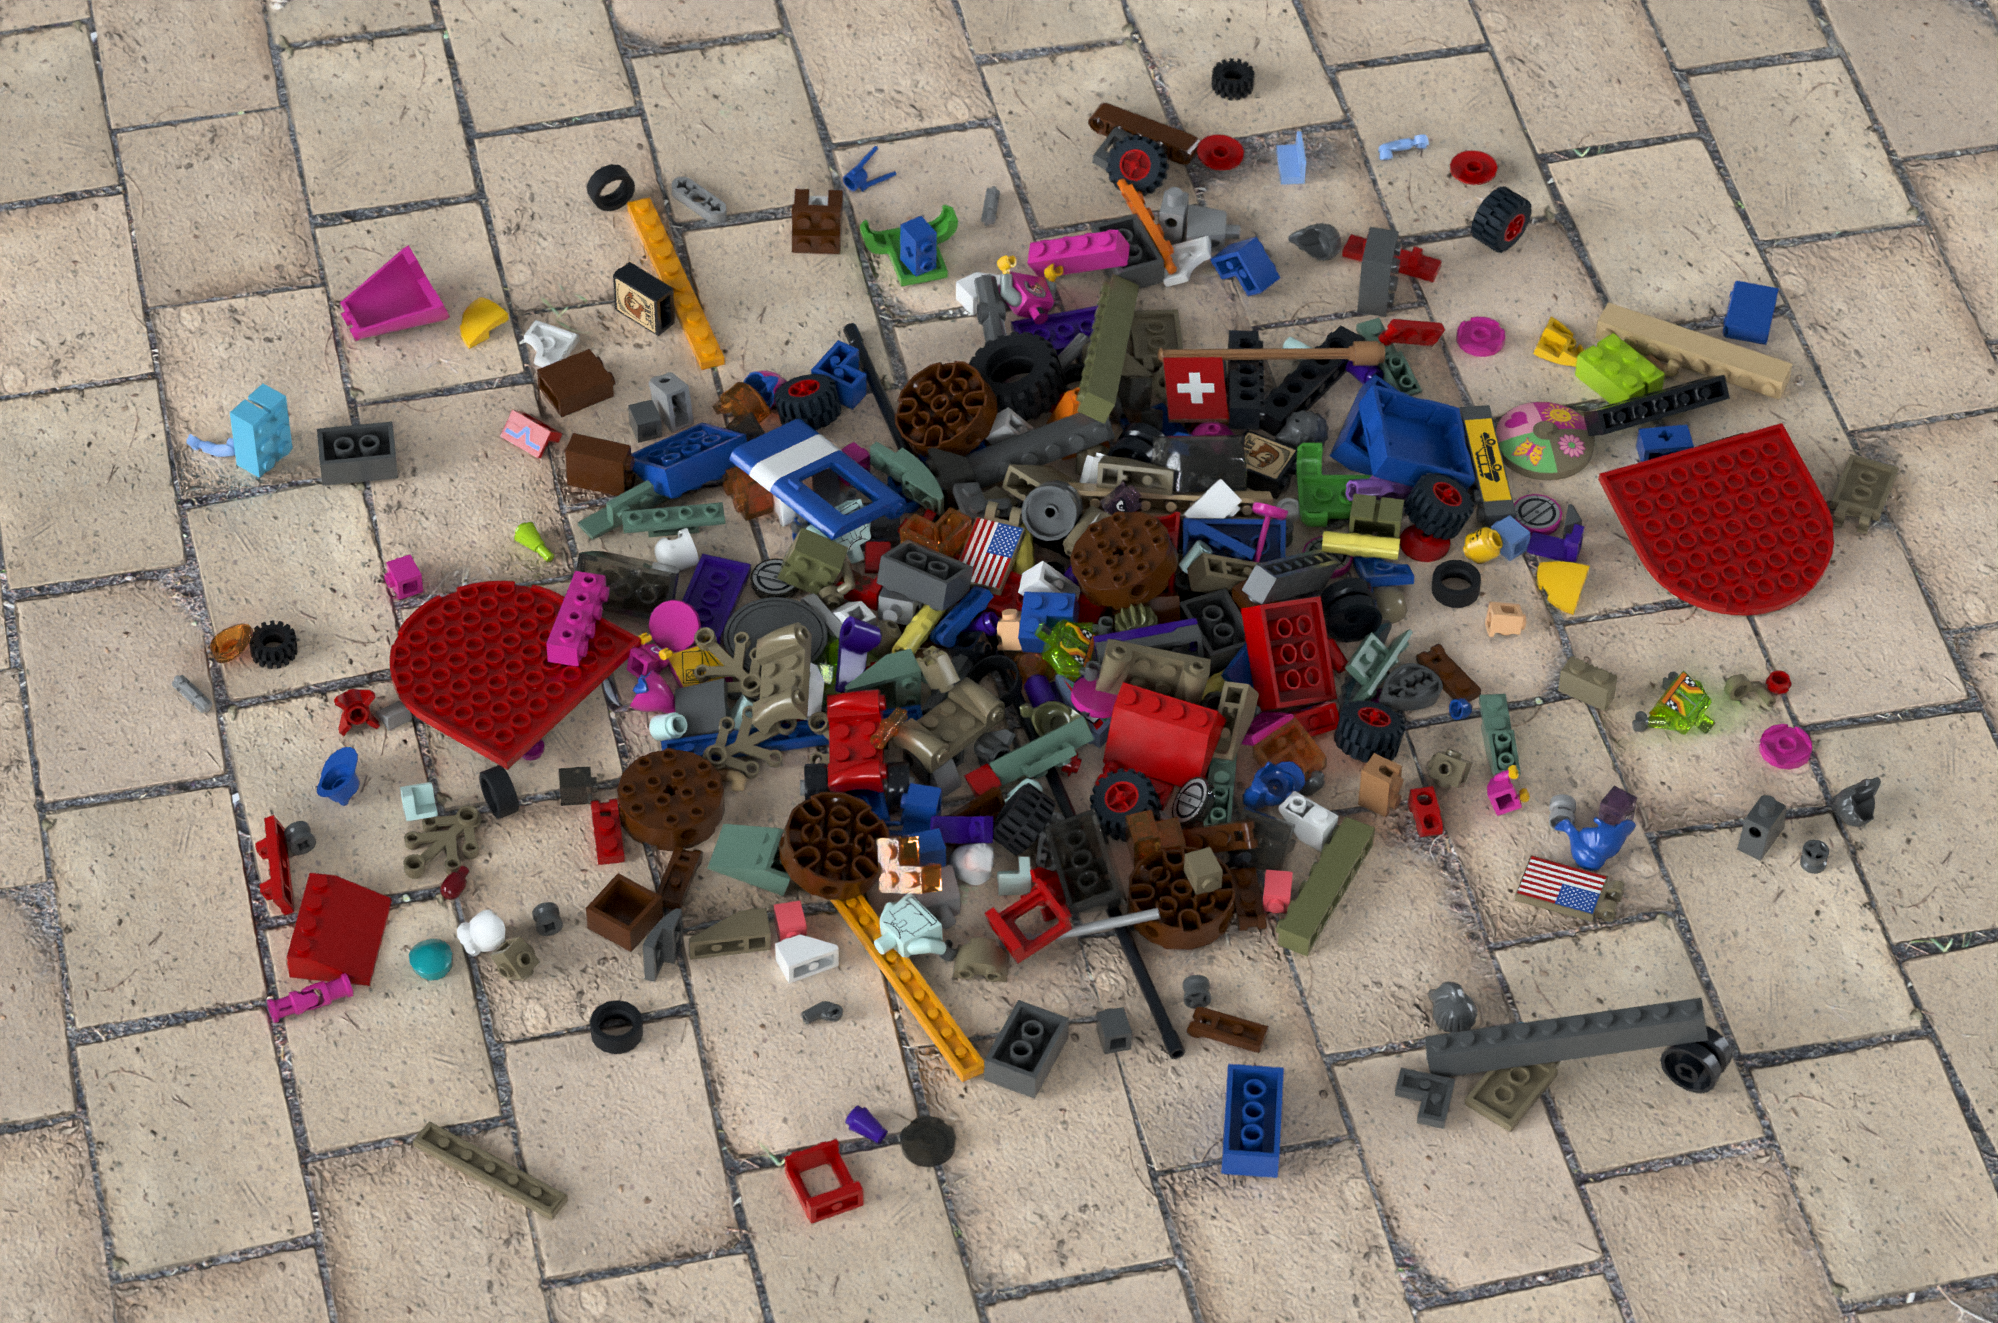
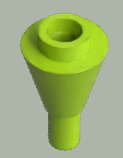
M533 522L521 523L516 528L515 541L537 552L546 562H550L554 558V554L545 546Z

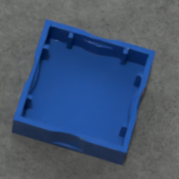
M1372 384L1358 406L1373 477L1414 487L1421 476L1427 473H1440L1443 476H1449L1452 480H1456L1468 490L1475 481L1470 454L1465 445V432L1460 409L1432 400L1415 398L1403 392Z

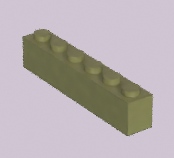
M1345 817L1341 825L1335 826L1330 844L1326 843L1320 855L1321 859L1319 862L1315 861L1313 863L1308 881L1303 880L1298 891L1299 896L1297 899L1291 900L1287 909V916L1281 918L1277 924L1276 933L1279 934V946L1305 956L1309 955L1372 848L1375 827L1349 817Z

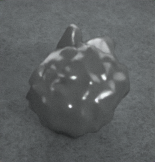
M1304 410L1298 413L1293 412L1287 417L1286 424L1275 436V441L1296 449L1302 443H1322V447H1324L1325 441L1328 440L1329 427L1326 424V420L1319 413L1314 414L1312 411L1306 412Z

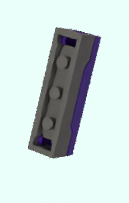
M1196 618L1093 636L1096 660L1101 665L1107 639L1201 658L1204 657L1202 635Z

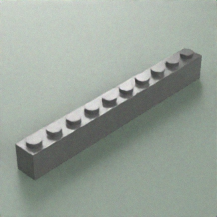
M1702 998L1425 1036L1430 1074L1444 1077L1708 1040Z

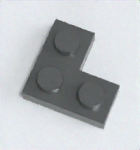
M978 482L954 484L952 491L966 526L973 525L976 517L984 518L989 501L999 503L997 509L1000 510L999 519L1009 521L1010 512L1013 508L1009 498L985 500Z
M1401 1068L1395 1096L1421 1101L1417 1123L1444 1129L1455 1086V1079Z

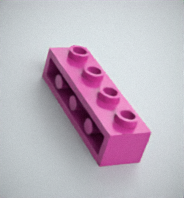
M1112 229L1105 232L1041 240L1040 242L1030 243L1027 264L1038 277L1046 278L1044 275L1045 268L1054 263V270L1060 265L1063 267L1062 275L1127 266L1130 244L1119 230Z
M575 571L546 643L548 662L578 667L581 658L586 657L589 638L592 639L595 634V622L600 620L602 616V604L607 602L610 589L606 586L605 575Z

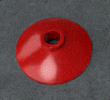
M1215 134L1207 136L1199 142L1197 156L1207 167L1225 171L1234 169L1242 163L1244 149L1236 139L1227 135Z
M1468 150L1460 152L1450 162L1451 174L1465 184H1485L1490 182L1497 174L1498 167L1496 161L1490 155L1481 151Z
M1413 524L1402 532L1400 547L1403 553L1413 560L1434 562L1440 560L1448 553L1450 538L1447 540L1433 538V534L1427 535Z

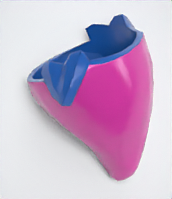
M769 370L752 372L744 379L740 395L746 403H749L759 411L771 410L776 404L774 394L777 392L776 390L787 380L778 373Z
M654 670L646 676L641 674L638 684L633 688L636 696L630 707L641 712L658 711L659 713L666 714L675 712V696L666 681Z

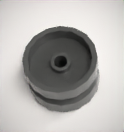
M1059 480L1046 481L1032 490L1025 498L1021 510L1023 523L1027 530L1036 538L1045 541L1059 540L1068 535L1082 517V499L1077 490L1070 484ZM1051 508L1055 510V514H1052L1050 512L1052 510Z

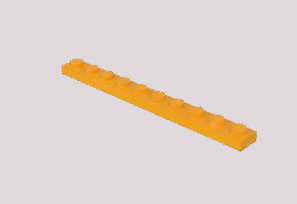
M651 198L627 202V210L659 279L673 288L674 312L701 370L725 365V357Z
M859 895L849 900H830L961 1081L965 1082L984 1073V1060L910 959L902 957L894 948L885 954L879 953L876 949L874 941L882 936L880 932V918L864 896Z

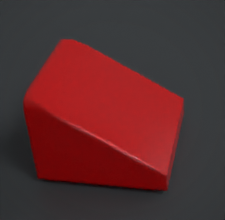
M868 541L865 543V573L879 572L878 565L881 556L891 550L890 542Z
M988 763L964 775L975 798L992 787L998 788L1002 786Z

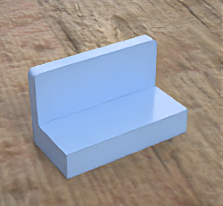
M1297 131L1296 144L1277 145L1276 147L1281 185L1305 184L1306 157L1302 132Z

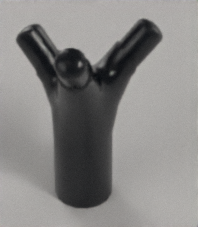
M1232 850L1227 851L1230 859L1225 864L1228 868H1243L1242 864L1251 861V854L1244 852L1237 855Z

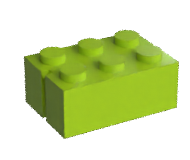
M1614 333L1597 342V347L1592 345L1579 353L1575 370L1577 378L1610 404L1662 390L1665 377L1664 372Z

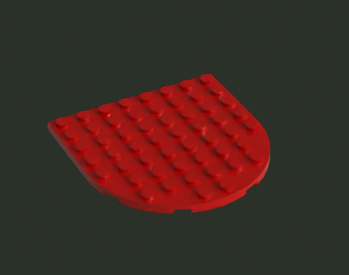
M1783 423L1599 474L1598 480L1644 567L1662 587L1691 605L1711 612L1728 615H1758L1777 611L1806 596L1815 588L1827 570L1834 547V525L1831 513Z
M485 581L457 587L456 592L444 597L438 595L416 609L398 630V637L394 645L391 646L390 674L396 694L412 714L431 727L508 770L630 657V650L632 648H640L641 638L601 617L600 620L595 622L594 637L592 639L589 638L587 655L581 658L578 667L548 662L546 643L565 597L538 585L527 587L516 585L515 581Z

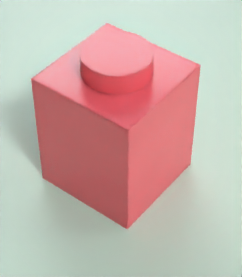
M1266 869L1263 894L1264 912L1287 914L1290 904L1293 872Z
M801 901L774 905V923L779 942L785 938H792L800 934L807 936V925Z

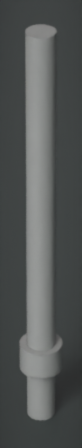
M1158 908L1071 926L1072 929L1054 941L1160 919V912ZM1031 932L1024 933V936L1028 940H1033L1042 933L1032 935ZM1000 941V942H999L1000 948H1002L1003 950H1005V949H1006L1005 946H1004V945L1002 944V942Z

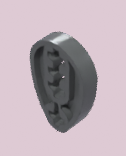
M1415 663L1403 664L1392 671L1385 680L1380 692L1379 702L1393 710L1423 709L1437 702L1442 692L1443 684L1439 676L1431 669Z

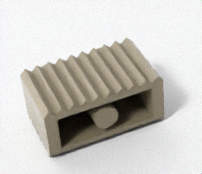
M1572 656L1560 672L1559 688L1557 691L1605 711L1614 699L1617 675H1613L1612 672L1608 673L1607 670L1602 668L1599 669L1598 666L1594 667L1593 664L1589 665L1588 662L1585 663L1584 660L1575 659Z

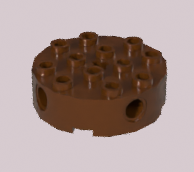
M954 361V363L946 364L938 362L927 366L915 374L901 390L897 400L899 406L897 413H895V424L902 437L910 443L913 450L919 455H922L927 460H952L968 455L971 450L979 446L989 436L997 416V397L980 372L966 362Z
M1119 511L1112 516L1090 524L1076 541L1070 557L1072 572L1078 580L1082 594L1091 604L1099 607L1101 605L1112 606L1114 610L1127 609L1131 604L1133 606H1137L1140 603L1145 604L1161 594L1169 585L1167 581L1173 572H1176L1178 566L1176 549L1169 538L1167 528L1158 518L1143 512Z
M667 748L663 751L651 752L645 756H640L622 773L617 788L621 826L633 840L642 845L645 842L649 845L657 846L658 850L674 851L676 845L689 849L708 840L715 832V828L722 820L725 812L724 788L721 774L710 761L693 752Z
M821 792L812 795L810 799L803 801L801 804L799 803L790 813L779 842L781 863L790 878L809 894L827 900H849L865 894L879 880L891 849L888 827L883 819L880 820L871 811L872 807L862 799L843 792Z
M1180 846V850L1171 849L1165 851V848L1152 851L1137 862L1129 876L1127 914L1158 908L1160 919L1133 924V926L1149 942L1160 945L1165 949L1191 950L1210 945L1226 933L1234 918L1235 884L1228 866L1217 857L1216 859L1223 870L1221 888L1198 895L1194 892L1184 873L1185 854L1201 850L1195 847Z

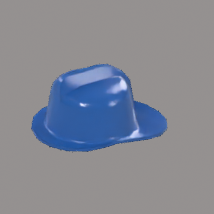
M343 747L335 751L327 759L316 790L318 796L328 797L342 806L348 805L350 798L357 792L360 786V781L355 772L358 761V754L355 749Z

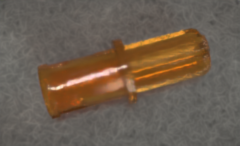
M897 707L888 718L880 722V728L870 737L871 744L879 739L874 746L875 748L883 749L892 737L898 735L899 728L908 719L907 710Z

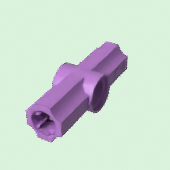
M1372 475L1369 479L1349 480L1346 484L1345 495L1349 501L1353 500L1354 493L1376 496V500H1381V497L1404 499L1407 498L1414 487L1373 477Z

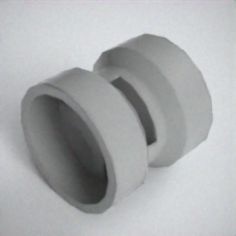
M1564 794L1552 797L1549 807L1551 812L1549 814V826L1556 830L1554 829L1556 824L1564 819H1569L1572 825L1575 826V799Z

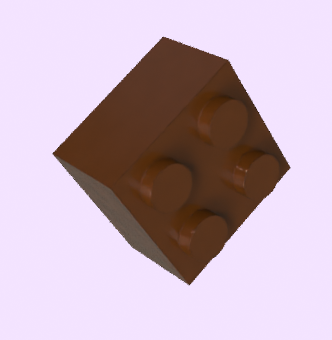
M617 873L586 907L587 929L632 952L663 918L662 896Z

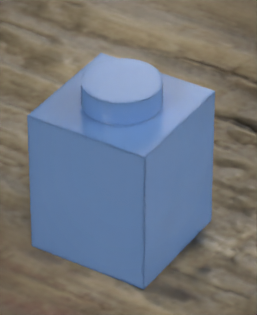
M1510 515L1492 525L1491 529L1499 533L1503 542L1500 554L1507 560L1511 561L1527 551L1530 532Z

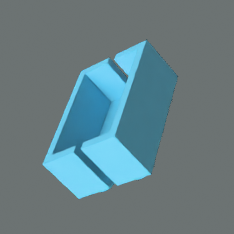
M265 384L260 385L248 396V400L258 406L244 399L230 412L236 463L239 467L259 478L267 471H270L276 461L278 462L284 456H287L293 449L286 396Z

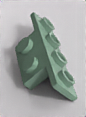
M647 480L606 502L607 507L579 521L578 526L594 540L623 524L622 511L651 509L669 498L657 494L654 491V485Z
M723 502L621 512L624 534L648 531L649 537L678 535L679 530L687 528L690 534L699 533L700 526L725 524Z
M1410 629L1394 638L1388 648L1373 633L1368 634L1344 667L1362 685L1352 701H1369L1376 695V687L1388 677L1386 672L1395 666L1399 660L1397 658L1398 654H1401L1409 646L1407 641L1413 634Z
M1080 716L989 762L1002 786L1023 775L1038 779L1048 773L1047 769L1055 765L1062 767L1072 761L1071 757L1077 755L1075 749L1093 741L1094 738L1084 716Z

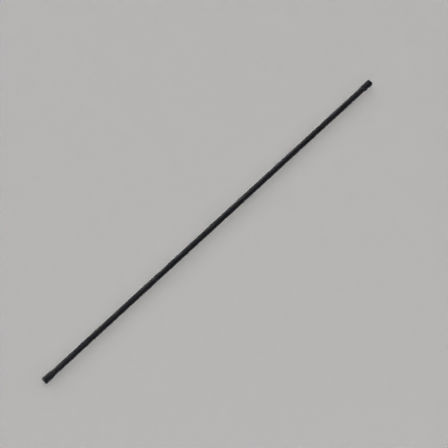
M849 323L843 328V332L849 345L859 349V364L862 371L866 373V380L899 451L901 448H904L913 454L909 443L902 437L895 424L894 409L865 348L860 331L855 323ZM935 515L931 524L942 549L959 554L956 546L942 536L945 525L942 516ZM983 612L978 613V614L974 617V620H975L979 615H981ZM996 635L987 637L994 649L991 656H1005L1003 650H998L999 641ZM997 669L1008 693L1016 680L1013 672L1008 669ZM1021 692L1013 706L1028 740L1031 742L1040 736L1036 732L1031 718H1024L1020 715V706L1026 703ZM1053 766L1047 769L1046 780L1065 818V822L1109 918L1122 916L1056 767ZM1128 926L1114 928L1159 1028L1162 1041L1170 1058L1178 1059L1185 1054V1049L1171 1024Z

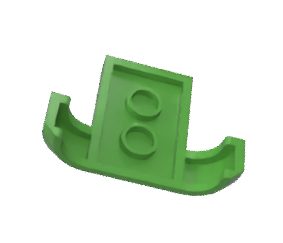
M948 205L942 206V212L935 220L927 222L937 233V244L948 240L955 233L958 226V218L953 207ZM867 220L861 223L860 232L867 249L875 254L889 255L901 287L948 278V270L938 245L936 268L915 277L900 260V227L884 231H874L869 228Z
M1302 443L1297 447L1296 474L1300 520L1306 527H1326L1328 519H1350L1352 501H1349L1345 495L1346 484L1349 480L1369 479L1372 476L1322 475V443Z

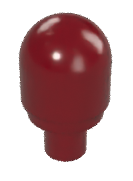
M460 866L457 872H451L447 875L440 886L441 895L445 899L454 900L460 896L466 887L467 881L465 878L470 872L469 869L465 866Z

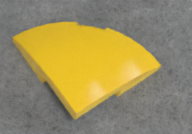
M479 297L462 314L463 319L460 325L461 337L469 349L489 339L490 330L509 320L508 313L493 301Z
M1551 316L1533 354L1556 364L1576 367L1577 356L1584 351L1582 344L1576 347V340L1573 338L1574 333Z
M1564 561L1541 562L1537 570L1538 587L1540 590L1544 587L1548 594L1547 600L1553 606L1574 615L1581 598L1582 588L1589 574L1590 566Z

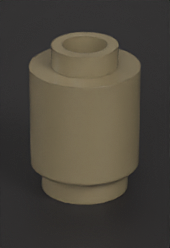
M882 620L877 624L882 636L881 641L877 647L868 652L877 659L890 654L893 646L901 636L899 626L891 620Z

